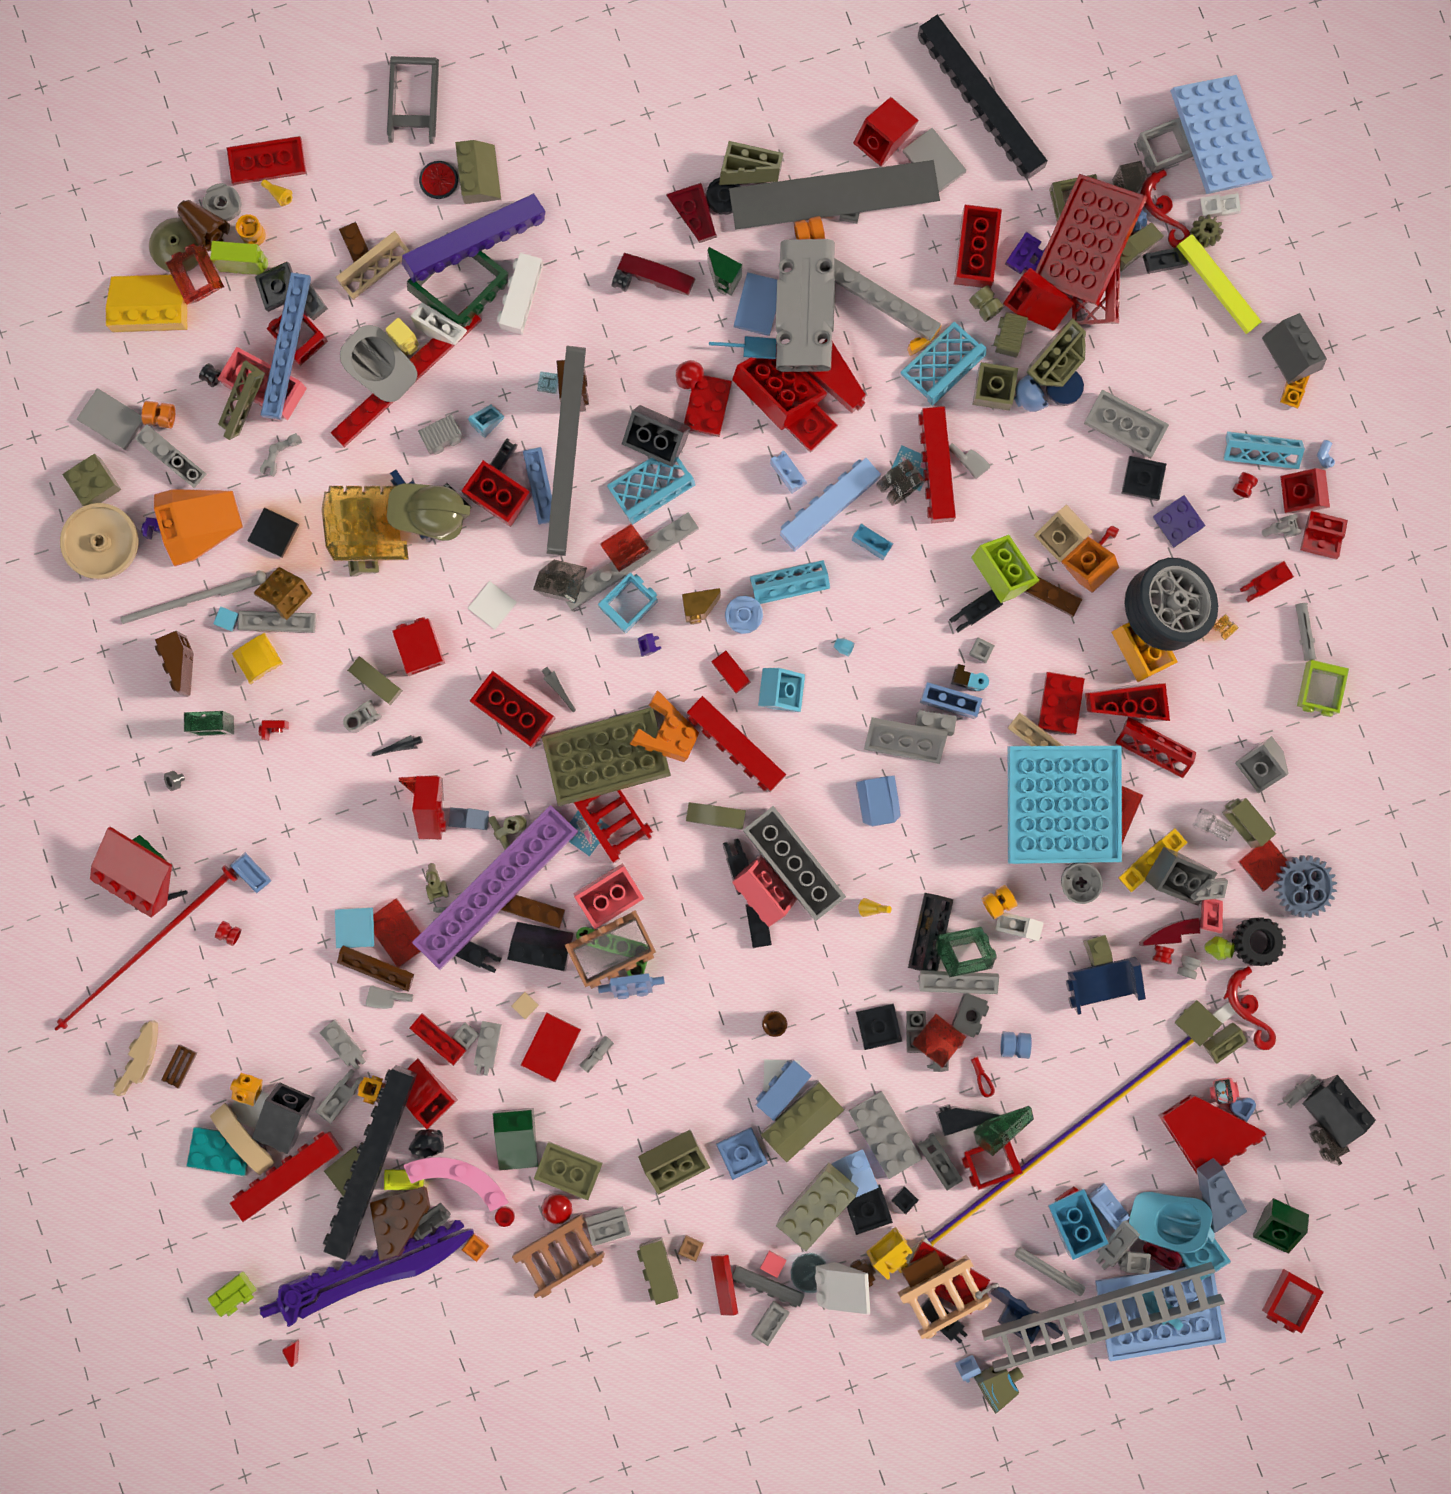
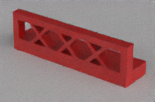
M1130 717L1125 721L1123 730L1115 741L1116 744L1181 778L1185 777L1194 764L1197 753ZM1127 734L1133 737L1134 742L1127 743L1122 738ZM1146 744L1150 746L1151 751L1145 752L1141 750L1140 745ZM1157 754H1166L1168 760L1162 761L1158 759ZM1181 762L1186 766L1181 771L1175 768L1174 763Z

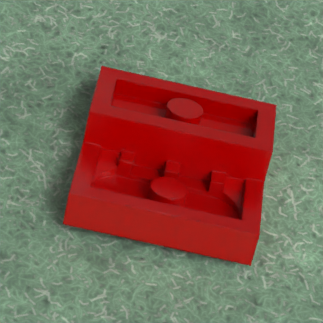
M1310 511L1300 550L1338 559L1340 557L1342 540L1346 534L1348 520Z

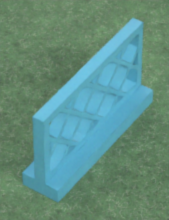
M953 322L901 371V375L921 392L933 406L986 356V347L982 343L979 344L956 322ZM955 329L960 333V339H949V333ZM939 343H947L946 352H935V346ZM949 343H960V351H949ZM962 343H971L974 348L971 351H962ZM960 355V361L957 364H949V356ZM925 356H933V364H922V359ZM935 356H946V364H935ZM933 368V377H922V369ZM935 368H946V374L942 377H935ZM911 369H920V377H911L908 372ZM922 381H933V386L926 391L922 387Z
M679 457L676 460L678 465L674 464L673 467L650 458L607 485L631 525L695 486L694 478L687 471ZM651 464L658 465L656 474L647 473V467ZM661 466L671 468L669 476L659 475ZM674 469H680L684 473L680 478L672 477ZM635 474L642 475L640 484L630 482L631 477ZM645 476L655 478L653 486L643 485ZM658 478L668 480L664 488L656 487ZM619 484L626 485L624 494L616 493L613 488ZM629 486L639 488L637 496L627 495ZM642 488L652 490L648 498L640 497ZM626 498L636 500L635 505L627 510L624 505Z

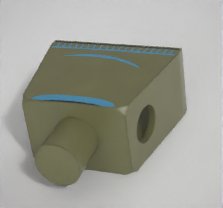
M992 1366L974 1376V1379L989 1406L996 1414L1019 1395L1015 1382L1024 1376L1018 1366L1009 1372L1007 1369L995 1372Z

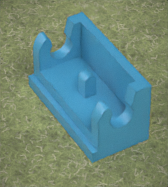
M862 523L852 537L853 542L882 560L885 559L893 546L892 542L867 528Z

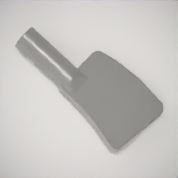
M953 443L949 445V451L960 460L975 479L990 468V464L977 452L969 450L965 455Z
M371 985L366 1005L374 1008L388 1009L393 1007L394 1000L412 1002L413 994L395 992Z

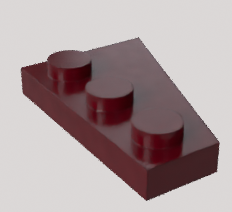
M702 183L666 194L699 243L717 238Z

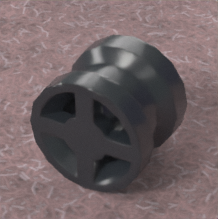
M617 269L611 286L614 288L619 287L622 291L626 292L630 286L632 274H625L622 270Z
M208 363L200 371L199 379L208 382L210 387H215L220 382L218 377L222 371L214 369V366Z

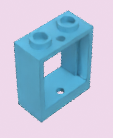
M631 572L598 604V607L625 634L658 602L656 592L650 587L647 589L643 585L644 581L637 574L633 575ZM632 583L650 601L627 623L609 604Z

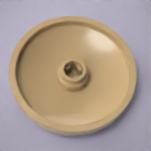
M105 503L89 504L76 510L65 522L60 536V548L66 563L78 574L95 580L109 579L125 571L133 562L139 544L138 532L131 518L119 508Z

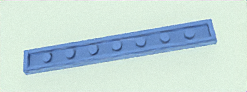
M291 272L261 410V416L265 418L281 420L311 281L310 275Z

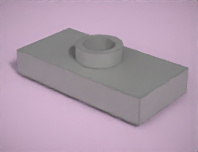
M773 1301L751 1335L766 1346H769L790 1312Z

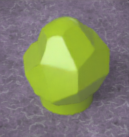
M1215 936L1205 944L1204 948L1206 953L1219 961L1232 958L1235 945L1223 937Z

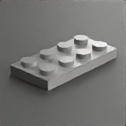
M1101 390L1084 422L1090 428L1150 459L1169 426L1166 422L1104 390Z
M871 717L864 750L940 764L948 731Z
M882 1091L849 1110L850 1115L888 1179L922 1160Z

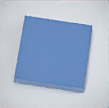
M752 1127L716 1143L732 1180L768 1164Z

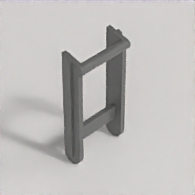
M391 56L387 120L389 143L394 142V127L429 128V143L434 144L439 59L436 57ZM397 64L432 65L430 116L395 115Z

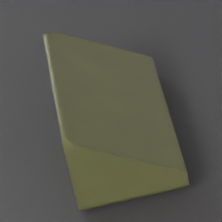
M1231 1023L1204 1042L1203 1046L1217 1064L1248 1041L1241 1028L1235 1023Z

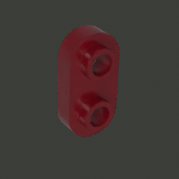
M1146 1242L1143 1246L1144 1253L1151 1254L1150 1258L1166 1269L1177 1270L1179 1268L1182 1257L1178 1252Z

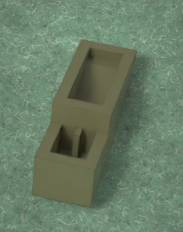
M360 656L347 670L389 705H392L403 691Z
M689 802L686 821L743 830L746 810Z

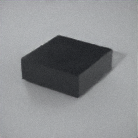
M905 1186L891 1199L905 1215L919 1201Z

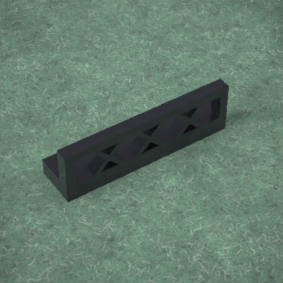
M924 893L908 968L918 971H938L954 899ZM942 901H946L945 909L942 911ZM940 921V922H941V927H940V929L938 930V929H937V924H938V922ZM936 940L937 945L936 948L933 949V942ZM932 959V968L928 969L929 960Z

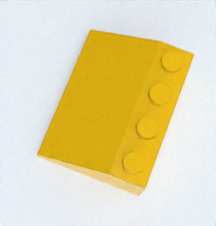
M187 275L111 276L106 302V326L112 332L188 330Z

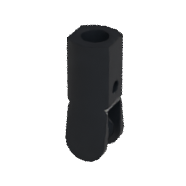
M508 438L490 463L491 466L499 471L502 470L518 446L516 443L512 444L509 442L510 439ZM505 448L509 450L508 454L503 452Z

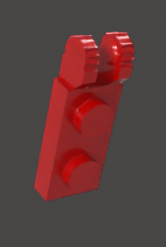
M1285 561L1252 579L1250 583L1240 588V591L1245 592L1252 586L1255 588L1257 593L1251 594L1246 599L1247 602H1250L1258 596L1261 597L1282 585L1294 576Z

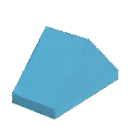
M490 404L469 416L468 420L471 426L486 438L504 419V416Z

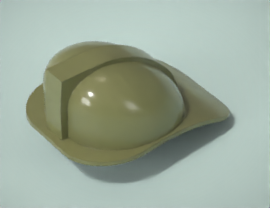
M404 483L395 486L389 493L387 521L393 528L400 531L411 532L440 541H449L460 534L463 520L470 516V506L464 505L461 496L456 491L445 486Z

